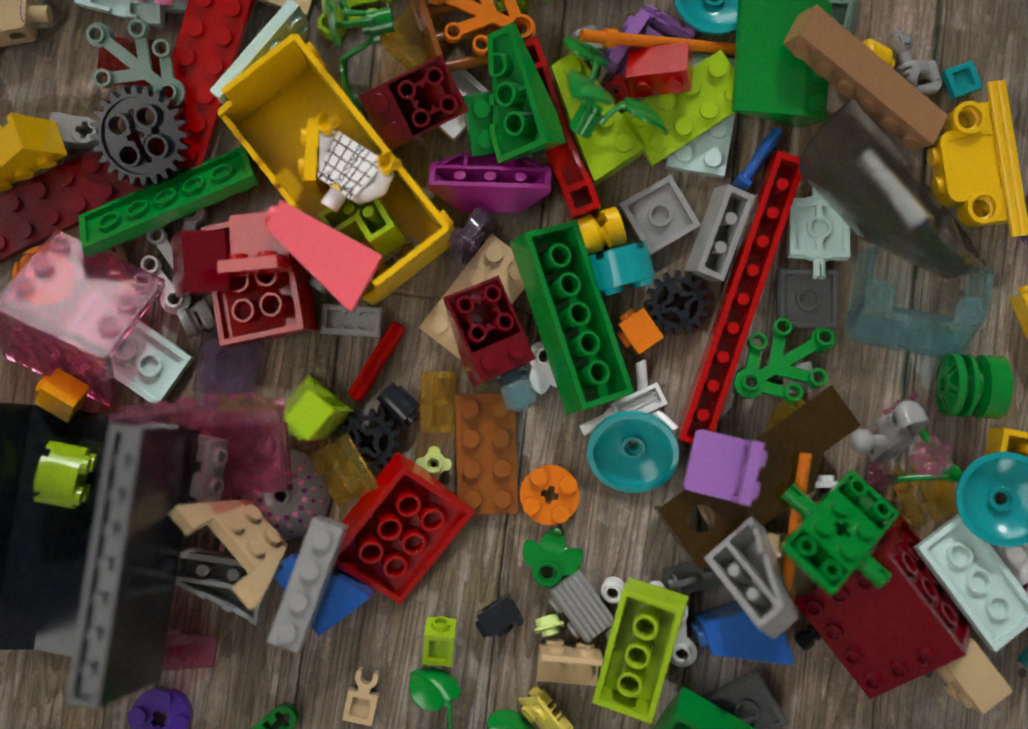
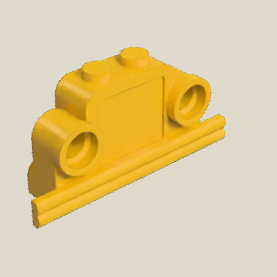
M1006 80L991 81L986 83L989 101L980 103L965 101L955 107L948 114L943 125L945 133L936 139L934 145L929 147L927 162L929 166H932L933 172L931 188L941 206L946 208L958 207V219L967 227L1008 224L1010 238L1028 236V215Z

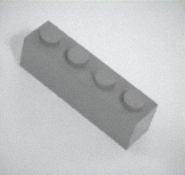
M322 515L312 518L267 643L297 654L306 645L349 525Z

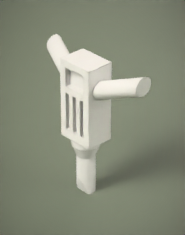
M646 359L635 364L637 391L611 403V407L602 415L579 425L584 436L592 433L594 428L605 418L625 411L645 412L664 421L672 431L678 428L659 409L668 403L658 382L648 386Z

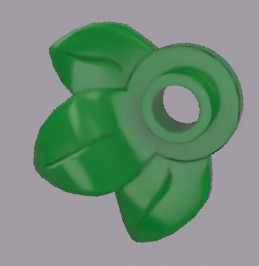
M557 527L546 532L540 543L527 539L522 552L525 563L533 569L532 573L535 582L544 588L554 587L561 581L562 576L574 573L579 568L583 558L582 549L566 548L565 538ZM544 567H551L553 569L551 577H544L542 575Z

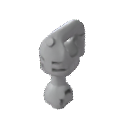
M903 30L893 32L891 34L892 39L887 45L899 58L900 66L895 71L925 96L938 93L942 87V79L936 61L912 60L910 54L912 36L904 34ZM927 79L929 81L928 84L917 85L918 80Z

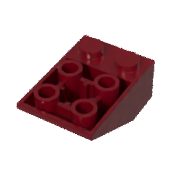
M442 54L359 95L381 140L389 150L469 111Z
M499 275L443 298L461 361L473 387L536 359Z

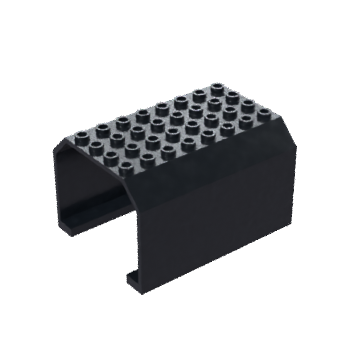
M0 402V650H38L73 657L65 703L99 709L155 684L161 679L183 539V531L168 514L175 506L188 504L199 430L181 425L78 410L67 423L38 405ZM50 441L90 448L92 454H97L96 467L93 472H88L86 484L91 485L88 499L86 502H81L80 506H77L75 509L34 501L33 497L40 495V492L33 491L37 468L41 457H48L51 449L46 448Z

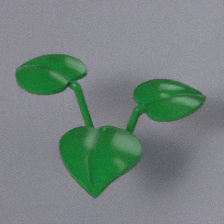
M323 0L325 14L328 18L329 32L336 47L342 46L338 28L362 25L365 36L371 34V38L339 59L343 92L359 112L364 111L357 103L349 84L348 60L374 42L381 41L380 35L396 32L391 9L387 7L378 10H351L346 0H338L345 21L339 22L335 16L337 5L332 3V0ZM349 16H362V17H360L361 19H358V20H350V17H349Z
M567 36L563 38V43L570 51L590 61L592 65L590 78L574 70H570L567 74L572 100H582L578 107L579 109L569 124V127L575 133L582 137L590 138L598 124L604 126L611 116L617 111L624 109L640 120L661 128L665 135L668 134L669 131L665 123L655 110L647 104L630 97H625L624 101L619 102L606 114L602 115L603 108L596 102L605 105H613L614 103L612 95L594 82L599 64L604 67L609 65L607 57L591 44L580 42Z
M421 668L412 671L409 675V695L414 704L420 709L429 712L439 711L445 706L447 711V729H453V714L450 702L457 700L460 696V687L457 681L449 673L436 668ZM509 709L493 712L486 723L487 729H536L521 714Z

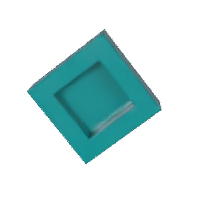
M973 60L951 67L940 73L951 101L975 93L983 88Z

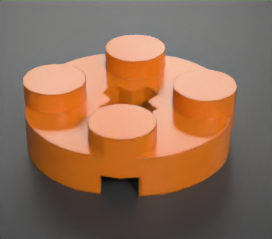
M547 464L535 468L525 476L520 487V501L524 512L532 520L543 525H556L566 522L574 514L579 504L580 490L576 479L568 470L558 465ZM549 486L555 487L554 492L558 494L557 500L552 499L551 503H546L545 497L541 496L542 490H548Z

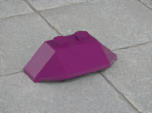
M460 153L448 157L441 162L430 163L428 189L460 212L521 213L551 193V167L546 164L542 165L529 157L498 163L495 153L471 157V153Z

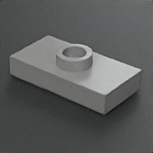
M322 304L320 334L381 338L383 308L357 306L354 313H351L342 305Z

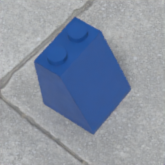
M300 550L278 564L281 570L274 577L284 591L287 589ZM334 566L312 625L313 630L318 636H321L368 600L376 590Z
M737 600L693 613L695 623L691 624L694 637L697 642L699 641L701 648L706 647L714 656L785 665L795 663L785 631L775 639L771 638L756 626Z

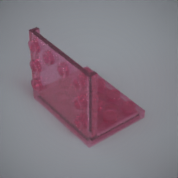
M56 229L0 292V347L3 357L43 376L47 375L50 377L59 368L90 386L87 394L88 397L111 407L117 399L111 356L165 288V279L107 252L87 257L81 249V241Z
M261 392L225 395L224 393L204 395L203 402H197L196 397L179 398L173 404H169V401L150 402L149 405H143V407L142 404L122 406L121 413L109 414V424L117 423L136 426L175 423V425L198 429L199 434L229 440L227 448L228 459L223 476L224 489L221 497L294 490L287 422L283 419L285 411L284 397L262 398ZM189 496V500H197V498Z

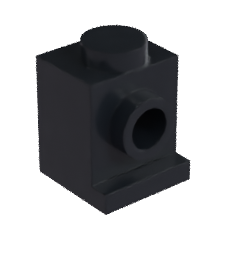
M506 593L480 609L476 616L478 621L475 622L483 638L487 636L490 638L495 634L501 637L514 628L512 623L515 621L518 626L524 624V617L510 594Z

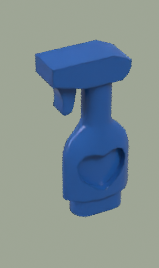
M774 127L765 136L759 149L755 151L749 164L742 174L740 173L731 184L732 186L743 191L748 190L753 183V177L767 161L770 152L779 144L784 134L780 128Z

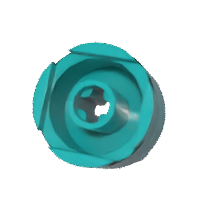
M642 241L638 245L634 243L604 251L598 254L599 260L596 259L595 254L589 256L602 296L623 292L622 285L629 283L631 288L652 284V277L656 276L647 241Z

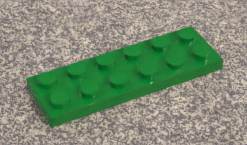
M243 146L205 161L202 165L177 173L170 179H163L162 183L151 184L78 215L81 249L87 257L97 253H105L111 247L125 241H133L153 229H161L181 217H189L209 205H217L228 197L249 191L252 187L259 185L249 153Z

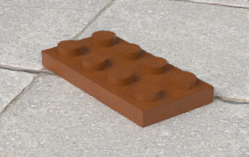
M515 393L455 394L457 496L474 509L475 513L473 515L518 514Z

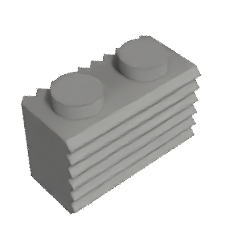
M579 568L571 575L562 579L556 586L549 589L552 595L548 599L558 614L564 611L570 620L566 625L576 639L582 636L584 641L588 643L613 624L614 616Z

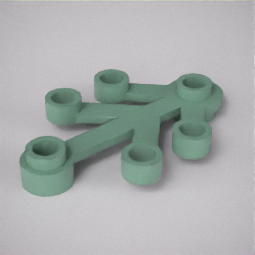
M133 19L128 24V32L135 39L137 57L114 40V31L110 26L100 22H94L88 26L86 30L88 42L94 47L107 49L130 68L118 71H110L103 68L97 69L93 74V80L97 86L110 88L114 84L145 80L154 87V93L156 91L166 92L168 87L173 89V95L170 98H174L175 103L172 108H177L184 102L186 90L183 83L175 78L172 62L174 48L168 40L159 38L152 44L153 53L160 59L161 77L153 71L148 42L150 29L146 22ZM141 24L142 32L137 35L135 27ZM97 29H99L101 32V36L98 40L94 38V34ZM165 43L167 47L166 52L161 54L159 46ZM106 73L108 76V80L106 83L103 84L101 82V76L102 74Z

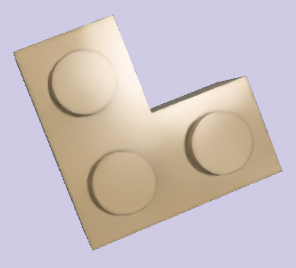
M971 638L966 656L936 669L946 682L943 686L945 691L954 701L957 702L959 700L968 710L974 708L983 715L1013 692L978 644Z

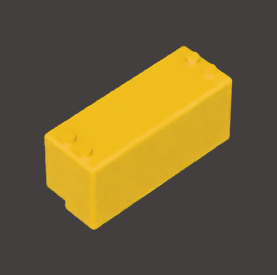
M291 34L220 89L229 101L218 109V115L287 203L320 221L317 214L327 208L321 201L331 186L323 182L321 184V193H311L298 175L299 159L305 158L303 146L300 143L301 128H307V118L316 119L318 114L327 111L328 123L332 116L336 115L340 118V125L333 129L335 133L340 131L344 135H353V141L376 156L390 150L325 69L327 66L320 58L321 55L310 41L305 44L298 34ZM393 154L390 156V162L396 159ZM403 166L393 171L394 175L388 191L381 198L403 234L415 238L420 245L413 250L414 244L408 246L405 243L402 245L403 252L396 257L399 260L406 255L395 265H393L396 262L395 260L387 265L383 262L380 264V270L377 274L382 275L377 279L373 277L362 299L373 306L381 302L454 244L452 233L456 229L453 226V221L444 210L438 212ZM366 237L359 241L360 244L377 252Z

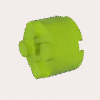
M50 441L46 448L51 449L48 457H41L37 468L33 491L40 492V495L33 497L34 501L75 509L77 506H80L81 502H86L88 499L91 485L86 484L88 472H93L96 467L97 454H92L90 448Z

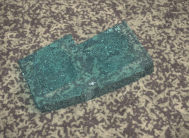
M525 366L497 377L507 411L511 409L514 412L523 411L530 408L531 403L537 401Z

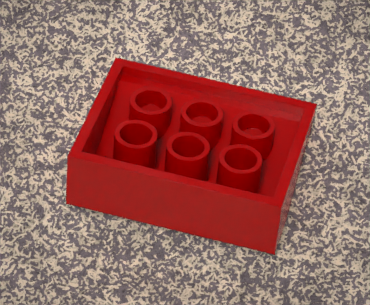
M229 221L201 227V230L228 231L229 252L231 254ZM292 255V272L240 277L232 276V292L211 294L220 346L318 331L311 285L307 282L309 280V273Z
M397 451L341 522L349 525L334 566L395 602L402 604L475 511L425 469Z

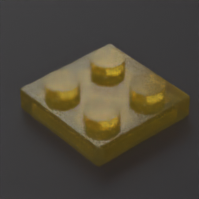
M348 433L308 455L313 462L315 471L322 477L328 488L329 495L335 500L338 507L371 492L379 486Z

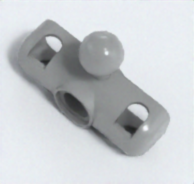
M903 401L891 413L882 416L875 422L877 431L874 434L866 429L854 431L850 436V445L858 453H868L873 464L891 461L897 458L905 448L915 442L914 438L929 423V419L924 409L917 402Z

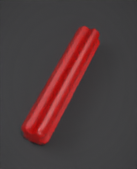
M396 321L390 323L349 389L348 395L358 402L363 401L404 335L406 328Z

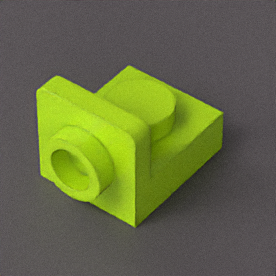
M444 616L427 617L423 640L422 665L452 667L456 619Z

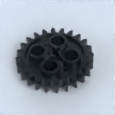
M132 85L131 91L128 87H120V94L117 92L109 93L111 101H100V104L105 109L104 111L95 110L93 112L100 118L99 122L90 123L93 128L98 129L97 134L90 136L93 140H99V145L94 147L93 151L103 152L104 155L100 158V163L110 162L107 172L112 173L119 170L118 180H125L129 176L131 185L138 184L139 180L142 186L150 185L151 180L154 184L162 183V177L165 179L173 177L171 170L180 171L182 169L177 161L188 160V157L182 153V150L191 149L192 146L184 142V138L192 136V133L183 131V127L190 122L189 120L179 119V116L184 111L183 108L173 109L175 99L168 98L164 100V91H156L154 93L152 86H145L143 91L140 85ZM148 109H151L154 113L155 118L152 124L148 123L145 117ZM120 118L124 119L126 123L124 133L118 128V120ZM143 131L145 137H142L141 140H139L138 134H141ZM159 138L165 144L163 154L158 152L156 148V142ZM131 147L137 153L135 163L130 160L128 155ZM149 156L152 158L151 162L148 161Z

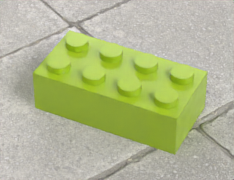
M631 577L628 578L621 592L592 703L652 724L689 596Z

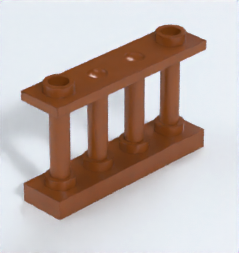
M410 0L430 60L442 54L440 45L449 43L444 37V31L435 32L431 17L462 10L446 3L427 5L425 0ZM492 24L462 35L461 40L474 38L480 34L488 36L499 30L500 27ZM456 29L448 31V34L451 37H456L459 32ZM482 41L483 46H484V49H485V48L487 47V45H486L485 42ZM488 53L483 56L471 55L445 62L450 72L483 65L488 67Z

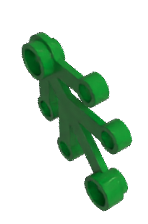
M779 318L771 328L773 339L767 366L758 370L760 353L768 344L767 337L763 333L756 332L747 341L749 351L746 367L736 374L733 381L735 391L743 398L754 399L762 393L782 398L787 403L793 404L803 396V389L799 384L790 383L784 387L767 382V380L773 376H779L807 383L810 387L816 389L822 387L828 380L826 371L821 368L809 371L792 367L791 365L813 352L823 354L829 351L835 344L834 333L826 327H819L809 335L807 342L783 355L786 336L792 331V323L787 318ZM777 325H784L786 332H781ZM819 335H824L828 342L821 341ZM753 339H759L762 346H755ZM813 374L821 377V383L813 379ZM745 379H752L755 386H747ZM788 389L795 390L797 397H791L788 394Z

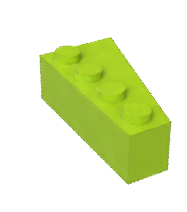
M573 52L551 65L550 72L568 125L579 109L578 107L582 100H572L567 74L570 70H574L590 78L592 72L583 58ZM595 78V84L602 87L598 80ZM596 102L603 108L602 115L615 106L614 103L613 105H605ZM619 111L611 116L604 126L598 124L590 138L578 135L569 127L580 158L594 187L638 159L644 150L643 145Z
M309 373L286 400L283 419L290 425L287 430L300 441L304 439L308 441L331 439L340 429L339 425L347 421L346 416L352 415L354 411Z

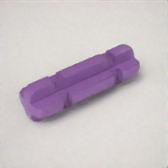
M650 4L644 7L643 10L651 14L648 25L654 24V28L671 37L694 38L696 30L687 24L683 26L682 21L663 11L657 12V8Z

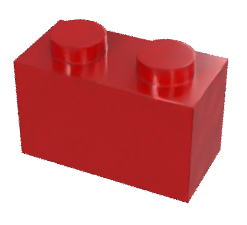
M689 42L629 49L625 77L631 97H647L692 91L694 63Z

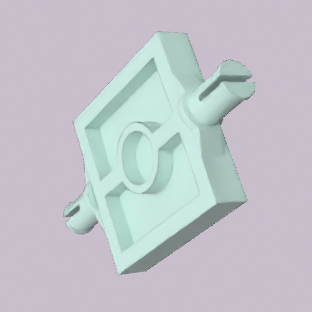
M813 179L811 181L812 196L794 198L787 217V258L812 261L813 279L818 277L819 279L826 278V261H847L851 257L849 200H834L824 196V179Z

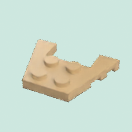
M250 499L175 506L168 515L186 536L207 525L247 571L248 575L238 581L231 589L251 611L261 602L288 546L279 531L273 528L262 515L260 509Z

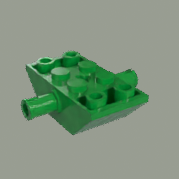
M851 469L816 503L805 495L795 483L780 497L801 516V522L785 538L780 549L830 597L856 568L877 589L882 587L889 580L888 578L892 576L890 572L870 555V549L900 513L854 470Z

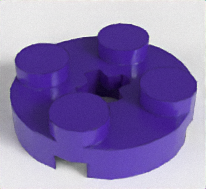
M164 686L154 687L143 693L134 702L132 709L128 713L130 729H190L191 718L193 717L192 705L186 695L180 690L163 688ZM156 711L160 714L165 712L168 715L165 719L167 725L158 724L155 721Z

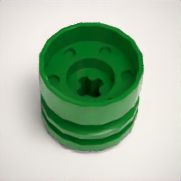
M947 353L942 357L936 373L935 397L938 410L943 416L969 417L972 414L975 418L1001 419L1006 415L1013 394V375L1011 366L1004 356L978 355L974 358L971 354Z

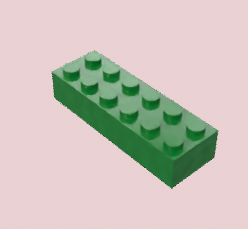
M577 220L524 232L511 241L510 246L566 415L634 394Z

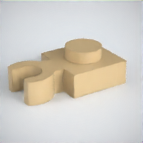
M360 667L355 675V682L358 688H349L342 720L372 726L380 693L372 692L371 690L376 686L380 674L379 671L375 670L373 679L366 681L362 677L364 668Z

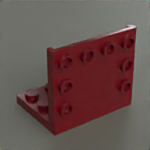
M901 513L884 532L877 552L871 555L892 574L882 587L877 589L856 568L831 597L816 584L797 594L793 600L869 699L966 656L972 626L913 548L922 540Z

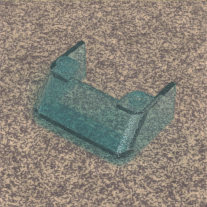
M872 246L857 254L845 323L846 336L852 342L942 359L947 353H958L959 355L965 353L986 319L994 268H985L968 274L965 297L956 303L953 317L895 307V289L893 285L887 280L874 278L879 247Z

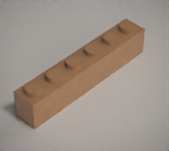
M817 4L798 14L782 43L796 58L803 60L814 69L818 76L831 83L840 94L853 101L862 112L875 119L884 130L892 133L906 148L914 151L934 145L948 117L943 110Z

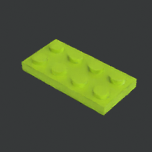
M719 50L693 67L692 91L648 96L641 101L655 110L662 118L669 131L667 135L664 134L661 128L640 120L628 111L621 114L643 145V154L652 167L736 113L732 112L734 68L722 50Z

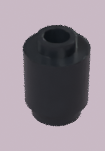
M394 382L389 384L377 397V400L381 403L380 407L400 427L404 424L409 427L421 415L418 411L421 404L401 385L397 386Z

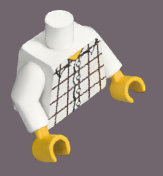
M327 111L318 114L315 119L316 127L321 131L318 178L331 186L321 203L337 213L346 198L361 206L365 202L368 203L385 195L392 181L393 171L402 166L401 160L395 159L390 162L392 151L376 156L340 131L337 133L333 131V129L340 125V118L338 116L330 117L328 123Z

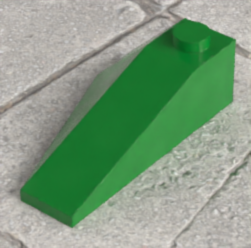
M510 23L489 34L488 73L492 76V95H489V105L493 106V124H490V137L498 163L540 154L566 143L557 111L516 24Z

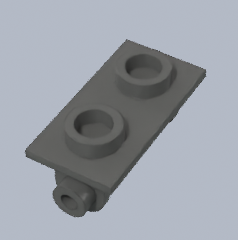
M691 561L662 569L668 590L683 595L723 584L709 564L699 570Z

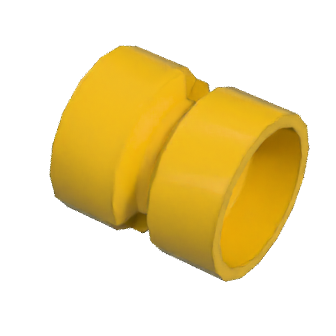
M615 206L599 211L598 217L589 214L575 219L578 222L589 256L602 252L606 245L611 249L627 243L625 228L619 211Z

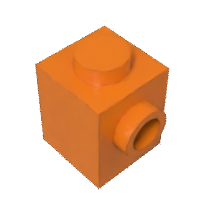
M633 307L619 317L621 323L616 326L619 331L616 333V337L625 349L630 347L636 356L664 338L644 307L639 311H636Z

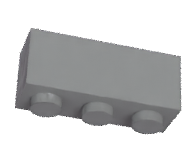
M729 184L714 188L684 272H690L692 275L709 282H723L725 280L755 195Z

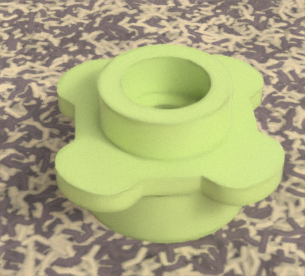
M431 446L423 458L420 457L416 460V464L437 480H439V475L444 471L450 470L452 467L451 460L445 458L437 446ZM432 461L437 463L435 467L431 466Z
M558 614L544 616L535 620L537 628L534 631L536 634L542 633L543 638L554 636L560 633L559 628L564 627V622L560 621Z

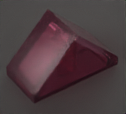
M180 630L169 632L167 634L162 671L214 667L219 637Z

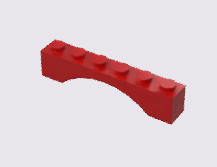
M538 37L524 41L557 111L566 143L544 153L551 167V172L570 221L589 214H597L600 211L601 204L568 129Z

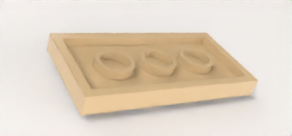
M491 234L419 326L422 331L460 360L443 298L499 275L508 298L513 305L525 288L512 249L495 235Z

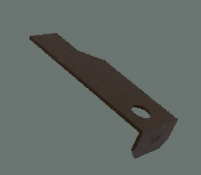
M830 385L754 440L765 443L764 450L767 451V460L764 468L759 469L757 481L760 482V490L757 499L752 500L751 506L685 489L661 507L656 505L653 508L695 567L701 570L708 565L704 557L748 518L753 517L759 524L764 526L791 507L780 497L795 483L799 453L804 452L812 455L806 493L808 495L814 490L823 453L861 425L834 387ZM696 505H707L714 512L715 521L708 531L697 532L688 523V514Z

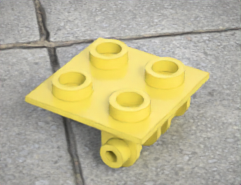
M536 685L528 692L531 697L517 699L522 705L521 712L525 718L531 723L535 722L540 729L574 728L565 715H562L563 712L561 710H557L552 714L557 705L555 702L551 703L553 700L544 688L540 689Z

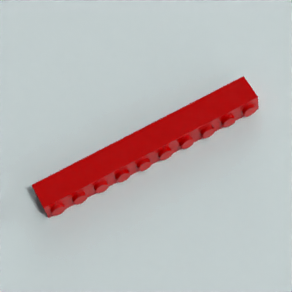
M777 151L769 160L675 434L679 441L692 445L694 434L697 430L715 431L807 162L805 159Z

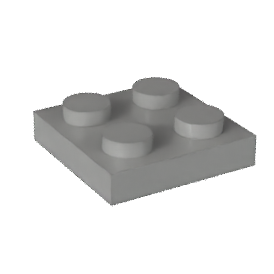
M671 174L618 205L638 241H647L650 256L701 226Z

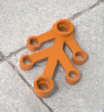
M428 0L434 5L446 3L475 16L459 23L450 22L445 26L444 37L449 43H458L462 35L492 24L500 28L510 23H515L517 27H523L526 31L524 34H520L523 41L533 39L536 33V25L533 19L528 15L521 14L516 0H499L504 2L508 16L497 11L493 0H479L480 4L472 0ZM456 29L459 34L456 37H451L448 31ZM480 34L474 37L472 50L476 55L483 56L488 53V36ZM478 41H483L486 43L487 47L485 49H479L477 48L476 43Z

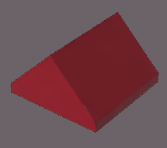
M181 230L171 237L176 298L233 291L232 276L219 274L217 269V261L229 260L228 231Z

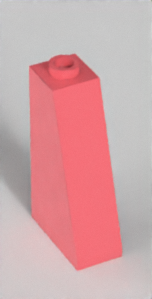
M280 200L277 207L271 206L264 219V222L267 223L265 226L266 230L347 311L354 313L383 261L382 255Z

